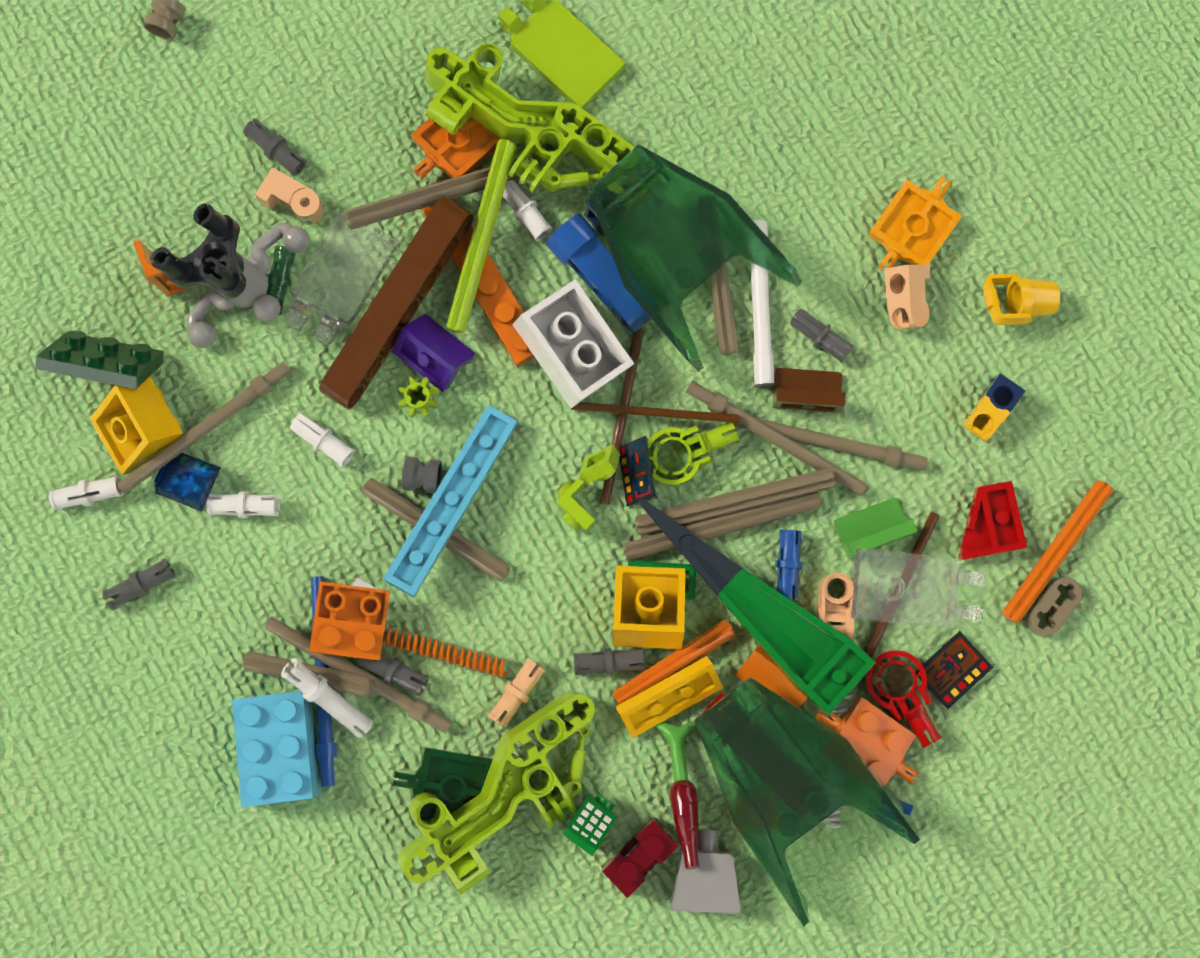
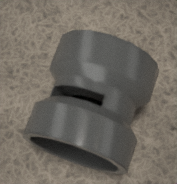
M407 456L402 474L403 490L415 491L423 486L427 493H435L441 483L442 461L430 459L424 465V461H420L417 457Z

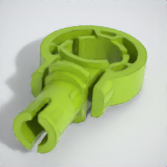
M729 422L686 440L684 438L699 432L697 425L685 430L677 427H668L657 431L647 441L650 462L653 460L656 466L655 469L651 466L652 477L658 482L669 486L687 483L697 474L700 467L712 463L710 456L693 462L694 459L740 441L737 432L723 436L735 430L734 424ZM667 434L669 437L659 442L661 445L669 441H677L682 443L688 451V461L685 467L680 471L672 472V476L684 473V477L677 480H668L657 475L658 470L665 475L669 474L658 463V447H655L653 457H650L651 448L660 437ZM680 434V437H672L671 435ZM698 443L701 444L702 448L695 451L691 450V446ZM644 448V464L646 469L648 470L646 452ZM690 466H693V469L687 474L686 471Z

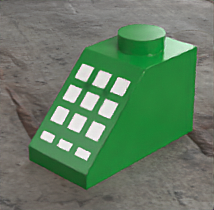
M600 793L596 797L588 794L564 828L562 835L593 856L618 817L617 813L612 811L616 805Z

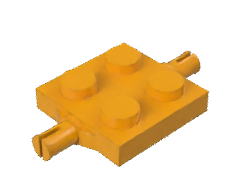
M941 176L931 191L921 189L906 179L867 235L884 246L888 251L878 265L881 271L888 261L890 263L887 268H892L899 259L911 265H928L962 217V215L948 207L942 199L952 186V182L949 179L944 187L940 189L946 180V177Z

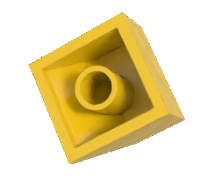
M151 376L137 389L115 385L90 418L121 475L128 474L140 467L183 434L177 418L173 416L163 398L162 392L157 388Z
M616 566L613 646L682 649L685 623V569Z

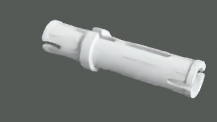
M297 658L291 660L294 667L289 662L285 665L281 676L303 692L302 694L304 695L302 696L308 702L314 701L349 729L357 738L363 737L360 729L365 734L370 730L373 723L372 719L364 715L332 689L324 676L314 674Z

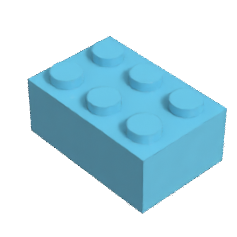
M295 691L232 699L241 807L312 799L321 796L318 759H316L315 749L316 737L312 702H308L303 698V692Z

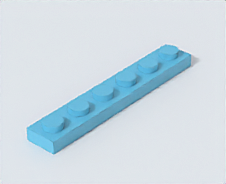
M489 405L486 407L385 574L384 582L415 598L514 432L518 423L517 420Z

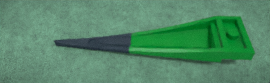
M640 499L641 507L793 686L826 716L830 715L876 662L849 637L731 561L646 500Z

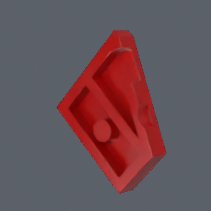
M1012 481L977 487L974 491L958 554L959 561L1027 548Z

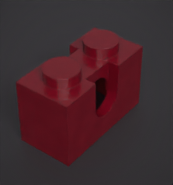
M651 817L602 866V872L628 898L645 881L646 875L658 863L662 864L679 846L662 826ZM637 843H639V844L637 845V847H636L630 854L627 855V853H628Z

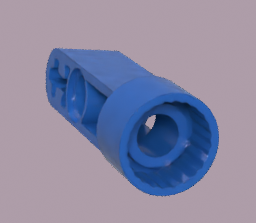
M578 213L562 224L550 236L545 245L564 266L570 265L629 332L634 334L655 316L659 309L648 294L597 239L599 234Z

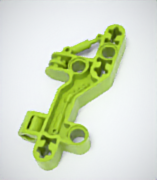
M490 43L479 45L466 61L452 51L442 47L434 48L428 53L426 57L425 80L438 93L429 104L425 115L452 135H455L472 117L501 139L524 143L526 148L512 166L508 176L511 178L518 176L520 178L519 183L522 185L528 183L531 193H535L540 186L554 192L560 188L589 185V181L599 180L602 183H607L611 180L614 182L628 173H633L638 162L636 148L580 106L569 102L518 100L498 86L496 82L500 77L503 54L496 45ZM489 62L494 67L486 68L482 66L480 63ZM594 139L601 144V146L594 147L590 145L587 140ZM550 144L556 151H546L541 145ZM570 152L600 173L588 175L586 171L559 175L554 168L564 155Z
M574 691L565 692L505 733L499 741L481 793L452 814L435 795L431 793L416 795L409 806V813L422 835L406 845L399 854L398 864L405 876L412 882L424 883L443 870L457 892L462 895L490 874L475 847L508 824L514 816L517 805L522 800H529L549 830L554 828L553 821L565 819L564 813L567 811L574 814L577 810L572 799L582 789L581 777L586 756V750H583L585 738L590 734V729L586 724L592 720L595 714L593 701L588 696ZM573 702L580 703V705H578L576 708L578 712L577 715H573L570 713L574 709L572 705ZM556 713L562 714L564 716L560 718L558 715H556ZM546 720H551L553 724L551 734L547 737H541V724ZM576 732L579 737L577 747L572 750L568 776L566 780L560 782L548 764L546 754ZM533 739L537 744L535 745L529 741ZM515 742L522 744L519 756L513 754ZM536 770H541L543 773L541 783L531 787L529 784L530 775ZM554 789L556 794L551 796L549 793ZM540 797H544L545 802H543L542 804L539 801ZM428 803H434L436 805L435 815L431 819L422 820L420 818L421 808ZM428 846L438 855L435 859L426 849ZM416 856L421 859L422 867L416 869L411 861Z

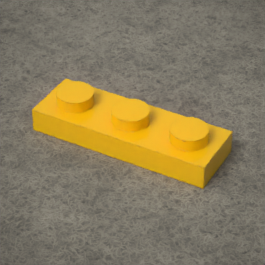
M706 656L616 706V709L633 739L724 687L712 662Z

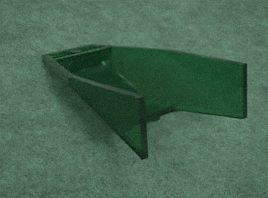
M639 144L588 189L624 287L698 372L704 367L682 312L681 304L689 294L734 256H741L796 287L802 284V280L795 267L730 194Z
M752 677L746 679L695 719V724L734 825L803 927L809 923L807 899L795 884L785 857V850L844 805L854 806L911 843L916 844L920 841L913 818L846 737Z

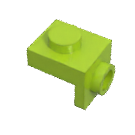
M581 477L575 482L569 479L557 491L556 494L559 498L556 500V504L565 513L561 518L575 532L581 528L587 533L595 525V519L573 499L585 487V481Z

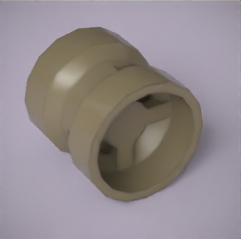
M152 0V13L146 15L143 27L159 38L174 40L178 31L175 24L183 18L186 11L185 7L177 0Z

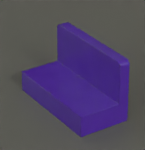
M426 314L403 327L391 351L422 377H427L430 383L441 392L450 388L459 369L470 362L475 356V353Z

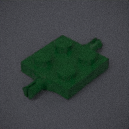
M423 746L420 766L416 770L415 775L394 771L392 777L406 781L392 779L391 786L412 789L413 798L421 793H431L440 799L450 814H452L481 793L493 759ZM434 803L424 805L420 811V818L422 820L431 819L436 813V805Z

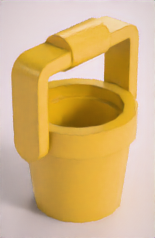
M1017 273L990 274L983 283V296L987 310L991 314L992 321L997 325L1028 324L1032 322V317L1053 315L1059 309L1060 289L1055 281L1028 279L1027 277H1020ZM994 285H1008L1006 292L1008 314H1002L1001 304Z

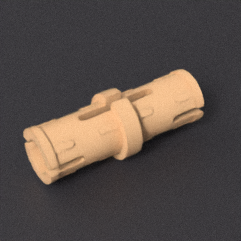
M527 658L526 663L512 683H507L503 688L506 690L491 713L488 714V717L506 729L521 704H526L530 699L528 694L542 674L545 673V670Z

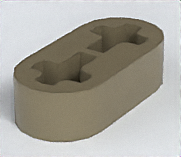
M1063 577L1053 580L1046 587L1026 616L1027 627L1033 634L1047 636L1056 633L1082 598V589L1078 582L1072 578ZM1068 586L1070 589L1067 594L1071 598L1061 600L1057 605L1055 602L1061 594L1057 588ZM1050 609L1053 610L1047 619L1051 624L1050 627L1043 626L1040 628L1038 626L1040 619L1037 617V614L1041 615L1047 613Z

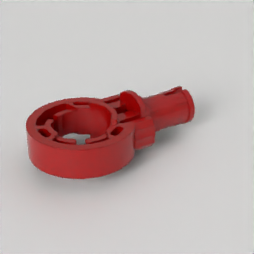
M899 650L888 651L875 658L874 661L876 663L867 672L866 677L867 688L872 698L882 707L889 709L895 721L902 719V716L894 704V701H896L921 743L922 748L931 743L924 730H927L933 742L942 738L941 734L937 731L915 691L918 689L926 705L933 702L926 690L927 675L922 663L912 654ZM894 656H902L911 660L920 672L916 675L910 665L907 667L913 675V686L907 694L903 696L889 695L882 688L881 682L876 683L882 694L876 693L872 678L877 665L881 666L877 673L879 678L882 676V671L888 665H904V661L893 660ZM887 657L890 658L889 662L885 664L881 663L883 659ZM918 676H921L922 679L921 686L917 685ZM883 695L890 699V702L884 701L881 696ZM908 697L911 698L915 705L911 709H909L905 702V699Z

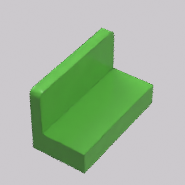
M897 498L886 500L834 521V526L848 559L918 532L914 520H906Z

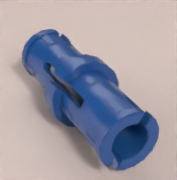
M780 529L778 560H775V567L778 568L776 591L788 599L798 600L799 569H802L803 562H800L802 531Z

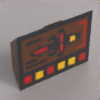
M961 631L955 634L923 664L927 675L926 688L947 709L994 668ZM919 669L915 671L916 675L920 672Z

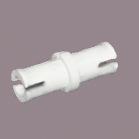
M115 475L114 477L92 482L85 479L79 481L78 485L52 489L49 491L50 505L53 510L58 511L59 509L81 504L88 507L94 505L95 501L121 497L124 495V492L117 485L121 478Z
M240 491L238 494L232 495L209 494L206 506L210 516L232 515L238 516L240 519H247L249 516L255 515L277 517L279 515L278 511H280V498L277 494L250 495L247 491Z

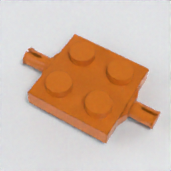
M472 117L455 135L450 134L429 118L411 134L412 140L426 155V158L412 170L421 180L435 167L444 171L450 178L471 173L495 151L497 142L501 138Z
M856 696L848 710L840 716L833 712L827 715V717L820 713L816 714L817 720L831 728L829 740L821 751L820 756L873 793L880 796L886 784L895 773L909 784L916 780L910 775L918 777V771L903 762L905 754L916 735L863 697Z

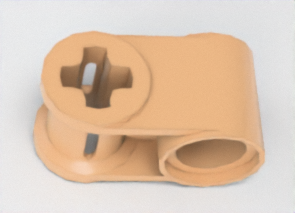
M842 573L826 575L818 584L815 616L827 624L828 622H840L841 625L830 626L852 640L854 634L853 582L847 575ZM833 579L839 580L844 588L843 594L838 599L831 597L828 593V584Z

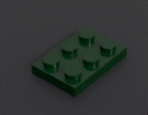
M68 331L36 356V369L137 389L163 364L164 351L151 349V346L147 344L131 345L121 343L112 337L96 338L86 336L81 331Z

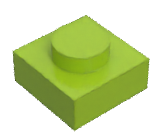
M614 444L584 457L580 476L586 485L596 480H607L616 472L620 453Z

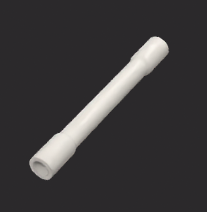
M754 220L747 223L748 251L751 261L755 349L753 356L754 386L770 387L775 385L770 331L767 267L768 231L766 221Z

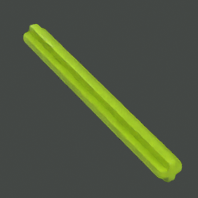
M500 139L497 142L447 322V328L453 332L464 333L467 328L516 150L515 144L509 140Z

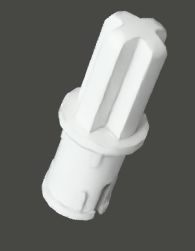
M515 180L507 181L503 197L515 212V219L523 222L537 242L544 239L552 232L553 228L536 208V201H531Z
M304 414L297 415L292 421L290 428L293 432L313 445L314 451L318 452L320 450L337 462L339 466L344 467L353 457L355 450L333 436L331 429L327 428L325 430Z

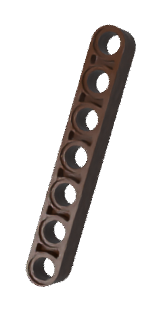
M445 196L436 202L325 374L319 386L321 393L347 410H350L357 404L394 347L403 327L408 325L468 232L474 219L473 213Z

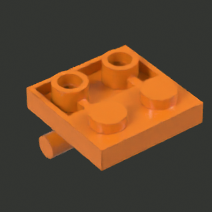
M320 581L309 652L380 661L390 591Z

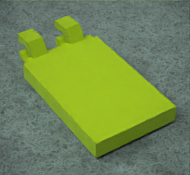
M521 0V4L532 13L524 23L518 15L506 7L498 15V18L501 20L499 26L510 35L511 49L570 103L585 109L625 69L626 63L558 0Z

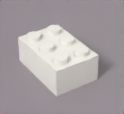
M576 279L521 314L513 324L570 408H573L634 365V362Z

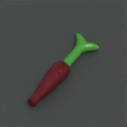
M661 722L654 727L663 734L670 745L674 783L669 789V799L676 831L684 854L685 869H697L700 867L698 858V796L695 785L688 780L684 742L698 724L696 722H688L677 727Z

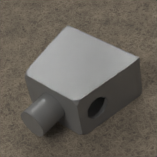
M699 828L698 858L700 867L686 870L684 854L681 849L670 900L671 910L740 914L741 908L733 853L728 850H717V829Z

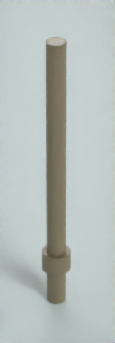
M283 361L263 377L258 375L249 382L250 386L127 475L117 485L125 494L258 396L261 398L272 391L271 387L292 371Z
M693 380L691 381L686 393L708 405L707 409L711 412L739 415L738 424L817 471L831 468L836 482L859 496L866 490V483L728 402L729 398L718 391L715 394Z
M757 418L794 441L881 460L883 465L896 468L898 465L925 470L928 457L902 452L900 447L888 445L887 448ZM733 423L734 427L747 429L738 423Z
M271 617L265 625L266 630L335 670L373 678L375 681L373 692L409 712L408 717L419 723L422 720L444 734L449 729L452 721L429 708L430 704L420 698L414 700L339 655L309 652L311 639L274 617Z

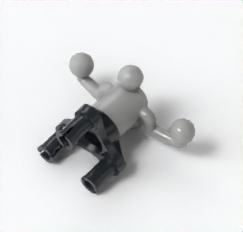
M203 203L195 209L193 218L198 225L208 230L209 234L197 249L184 258L177 257L165 247H160L152 253L151 260L154 262L151 265L165 273L168 279L178 287L186 288L203 285L212 288L203 294L188 315L187 326L190 330L189 338L193 345L199 348H208L216 339L214 327L209 323L200 322L213 304L218 309L225 311L233 308L235 305L244 308L254 306L255 315L262 321H272L278 317L281 308L279 301L274 296L266 295L268 288L266 274L270 270L271 259L265 251L283 237V244L288 251L293 253L303 252L307 249L310 240L305 229L298 226L293 227L289 223L275 225L253 243L251 255L246 259L236 251L240 233L237 221L228 215L220 214L210 204L207 206L206 203Z

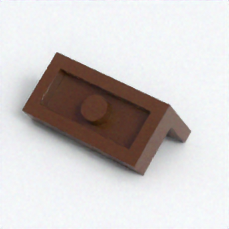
M776 368L772 408L840 413L845 407L846 393H842L841 372Z

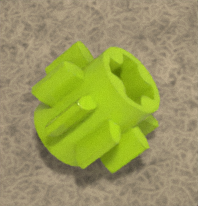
M409 377L410 385L407 388L399 387L398 389L404 395V399L399 401L398 405L401 408L410 406L408 411L410 418H414L418 412L422 413L427 419L429 418L428 411L431 407H440L433 398L440 391L438 388L428 389L430 380L427 377L422 380V383L416 382L412 377ZM422 392L426 400L424 402L418 401L416 404L412 396L414 394L420 395Z

